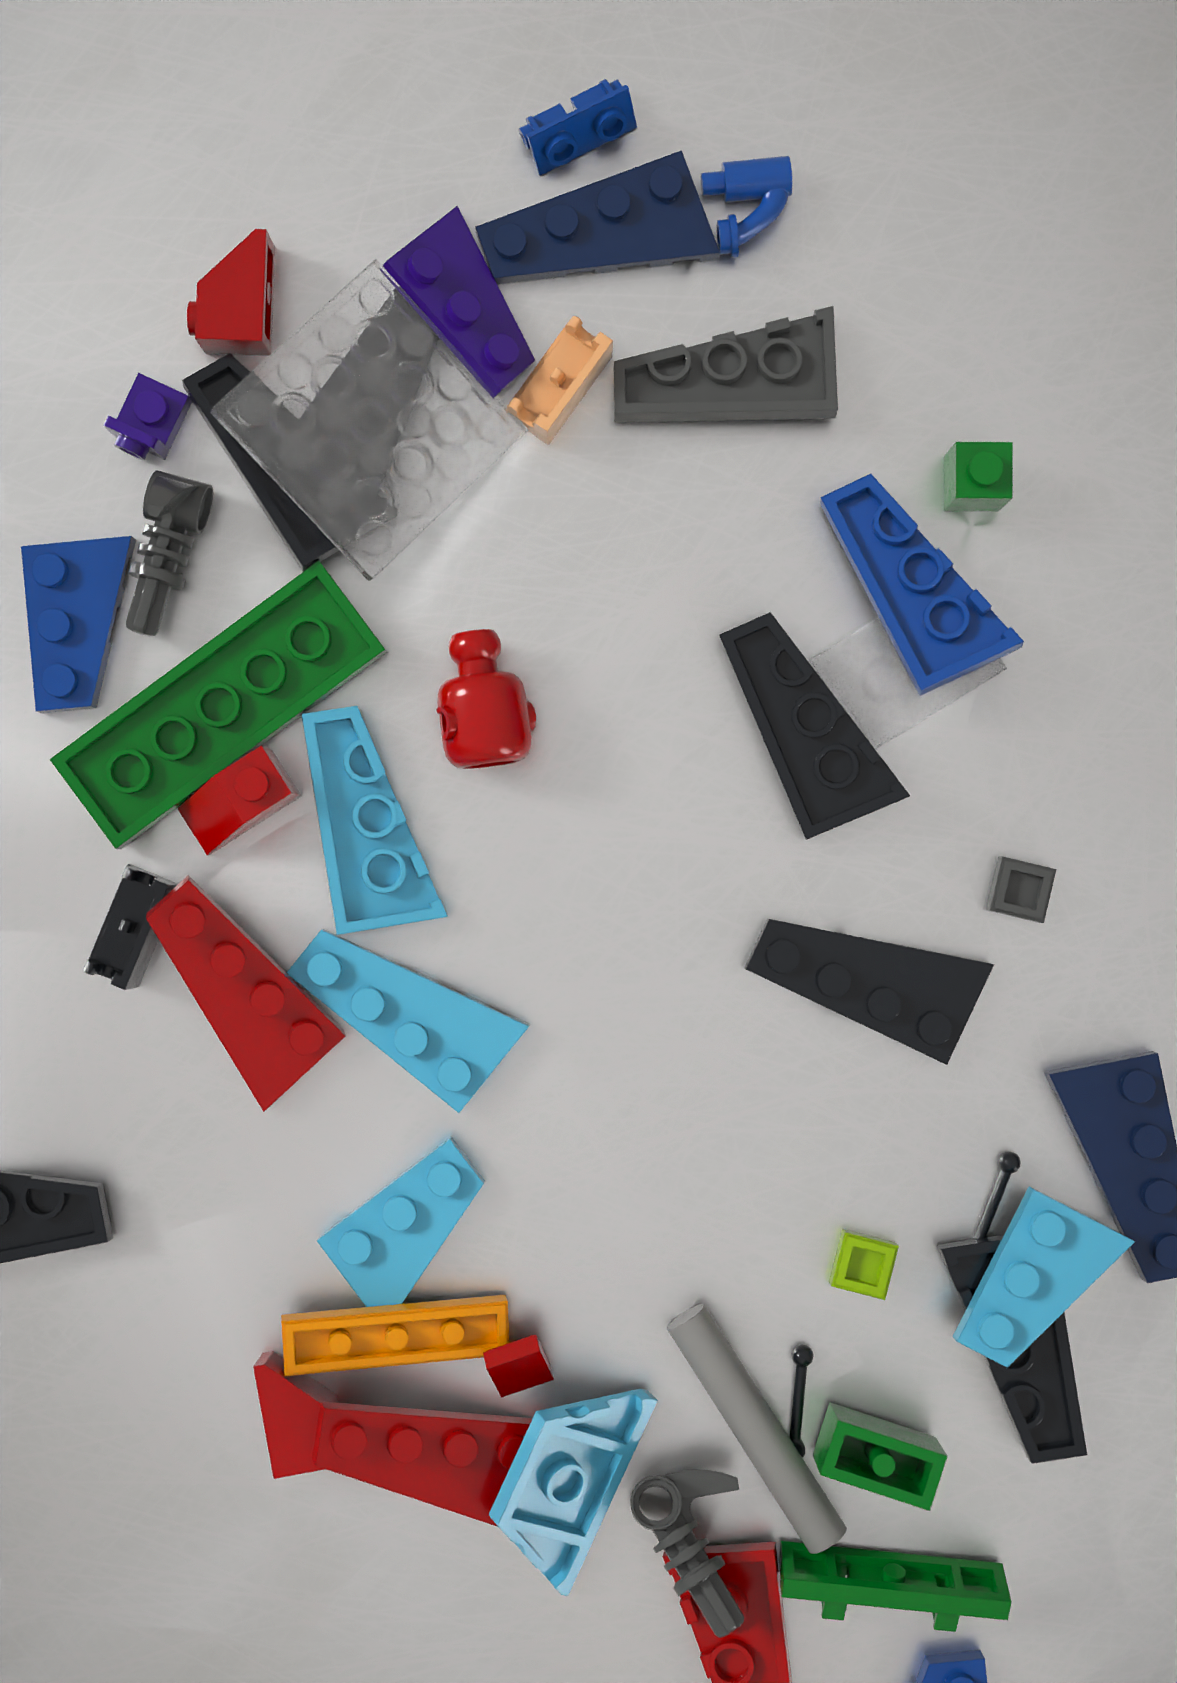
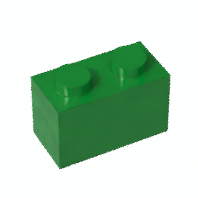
M829 1402L813 1452V1458L821 1476L930 1511L947 1460V1454L934 1436Z

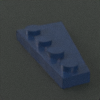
M682 150L475 226L477 238L497 285L565 277L566 273L595 270V274L615 272L620 267L649 264V267L673 265L674 261L699 259V262L719 260L720 257L719 248Z

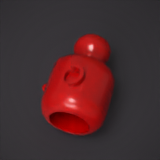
M481 629L452 635L448 649L451 659L457 664L459 677L447 680L441 685L437 696L438 708L436 709L437 714H439L443 748L447 759L452 765L462 769L499 766L523 760L529 754L531 748V732L535 728L536 713L533 705L526 700L525 689L519 677L512 672L498 671L497 658L501 653V641L497 633L492 629Z

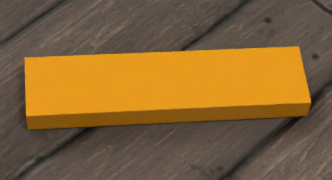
M506 1295L281 1315L285 1376L484 1358L483 1353L487 1350L510 1343Z

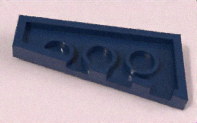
M1150 1051L1044 1072L1051 1089L1055 1091L1062 1105L1067 1123L1073 1135L1077 1137L1087 1158L1092 1176L1097 1186L1101 1188L1112 1211L1111 1216L1119 1233L1135 1241L1127 1250L1141 1279L1146 1283L1177 1278V1144L1158 1053Z

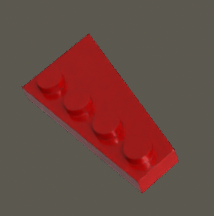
M189 875L146 914L148 923L263 1112L345 1037L344 1029Z
M321 1401L312 1460L317 1467L497 1526L489 1516V1512L533 1418Z
M776 1542L705 1546L703 1549L709 1559L721 1555L726 1564L718 1569L717 1572L742 1611L745 1619L736 1630L727 1636L719 1638L715 1636L689 1591L687 1590L680 1595V1605L687 1624H691L701 1651L700 1659L707 1678H711L712 1683H792ZM664 1551L662 1557L665 1564H667L670 1559ZM675 1568L668 1570L669 1575L673 1576L675 1583L681 1579Z

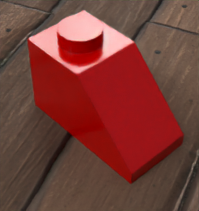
M266 229L253 230L197 282L196 301H189L187 307V327L189 335L195 336V340L206 354L231 353L232 355L271 356L275 246Z
M261 745L214 775L178 808V811L206 855H211L300 798L301 794L273 750Z
M274 1351L262 1353L254 1364L253 1369L273 1478L277 1479L324 1470L315 1466L312 1460L321 1401L339 1403L338 1395L307 1374L285 1376L284 1358Z

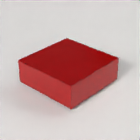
M531 1335L483 1353L486 1369L501 1398L554 1380L550 1362L537 1335Z

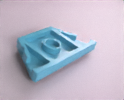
M640 1388L536 1411L489 1512V1516L495 1524L517 1545L527 1559L542 1572L561 1595H569L658 1400L648 1390Z

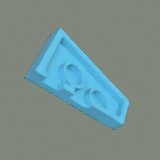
M1029 1186L954 1332L953 1338L958 1343L1008 1368L1135 1241Z

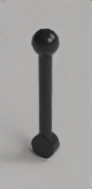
M1005 1152L999 1158V1167L1001 1168L975 1236L968 1240L985 1238L987 1236L1011 1173H1015L1020 1168L1021 1161L1016 1153Z
M798 1345L792 1352V1360L796 1364L789 1438L802 1458L806 1452L805 1445L800 1439L807 1366L812 1363L814 1358L812 1349L806 1345Z

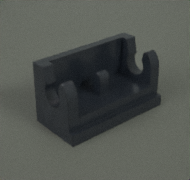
M128 864L125 867L120 885L83 971L89 975L98 974L111 979V985L123 990L139 987L159 940L148 923L146 914L173 890L178 883Z

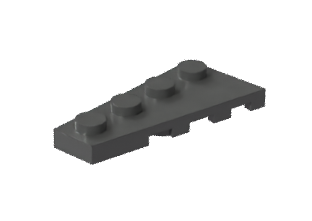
M830 306L814 310L813 316L789 321L787 317L767 322L765 328L735 335L734 331L712 336V341L687 348L685 345L680 344L614 361V422L835 419L838 411L834 307Z

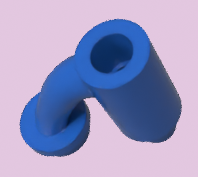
M789 156L722 162L721 171L701 173L702 196L723 194L725 203L762 199L760 205L739 223H737L735 214L728 215L725 220H717V244L720 255L730 254L731 258L738 257L739 246L748 242L767 228L783 211L788 196L792 195V168Z

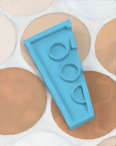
M322 929L286 972L458 1113L465 1107L530 1026L514 1017L492 1009L467 995L465 996L449 989L424 975L389 961L387 958L325 929Z

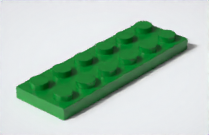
M318 560L49 760L114 848L122 849L182 805L214 775L263 745L302 714L313 708L387 653V651Z

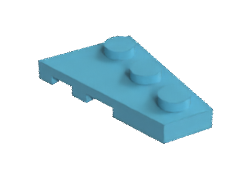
M451 1136L321 1235L317 1242L366 1307L402 1304L483 1186L485 1180Z

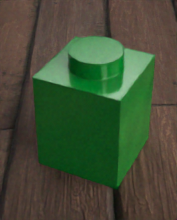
M955 442L945 454L944 511H999L1013 498V442Z

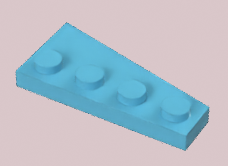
M358 706L302 714L301 718L336 935L448 917L430 879L429 871L422 855L418 851L406 823L407 820L387 779L386 771Z

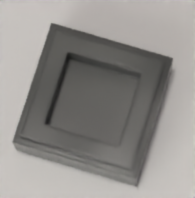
M1003 856L998 857L986 910L1044 923L1056 869Z

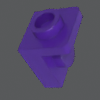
M138 372L117 419L108 415L103 426L117 438L114 446L125 453L141 460H145L148 453H151L165 460L193 401L188 395Z

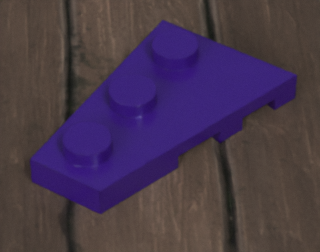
M458 206L389 258L379 270L382 277L492 399L523 374L535 361Z

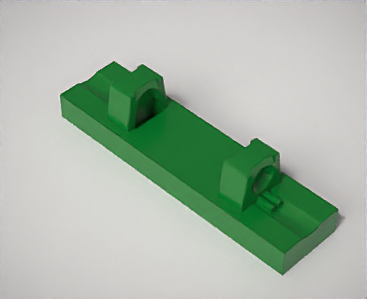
M781 1541L778 1563L781 1597L821 1601V1616L823 1619L843 1621L847 1604L933 1613L934 1630L956 1632L960 1616L1008 1620L1012 1601L1003 1563L831 1546L820 1553L811 1554L804 1543Z

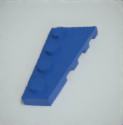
M872 474L866 475L821 497L820 506L919 696L1022 648L1023 639L1012 627H1006L991 610V604L977 589L973 590L954 570V564L939 548L935 549L917 529L918 524Z

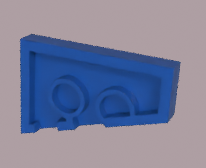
M124 536L21 546L36 712L50 713L97 708L112 645L109 640L117 607H121L125 590L123 581L129 558L132 559L136 543L134 537Z

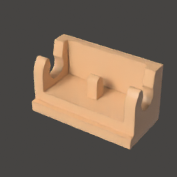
M572 316L504 410L506 416L547 445L554 439L612 358L613 340L602 332H599L596 336L591 335L582 327L581 319L576 316Z

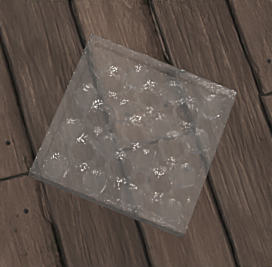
M376 259L214 405L210 411L368 581L375 578L529 430L521 420L507 410V405L498 395L495 396L453 344Z

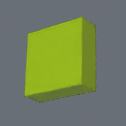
M842 1229L829 1284L832 1287L885 1300L899 1248L898 1244Z

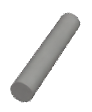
M699 1304L680 1314L667 1326L668 1332L805 1547L811 1554L820 1553L830 1548L844 1536L847 1527L704 1304Z

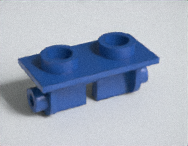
M604 79L598 85L570 98L574 111L567 114L560 103L534 117L529 116L526 118L527 124L518 128L526 148H531L539 176L565 165L573 159L637 128L627 85L622 86L618 79L611 83Z

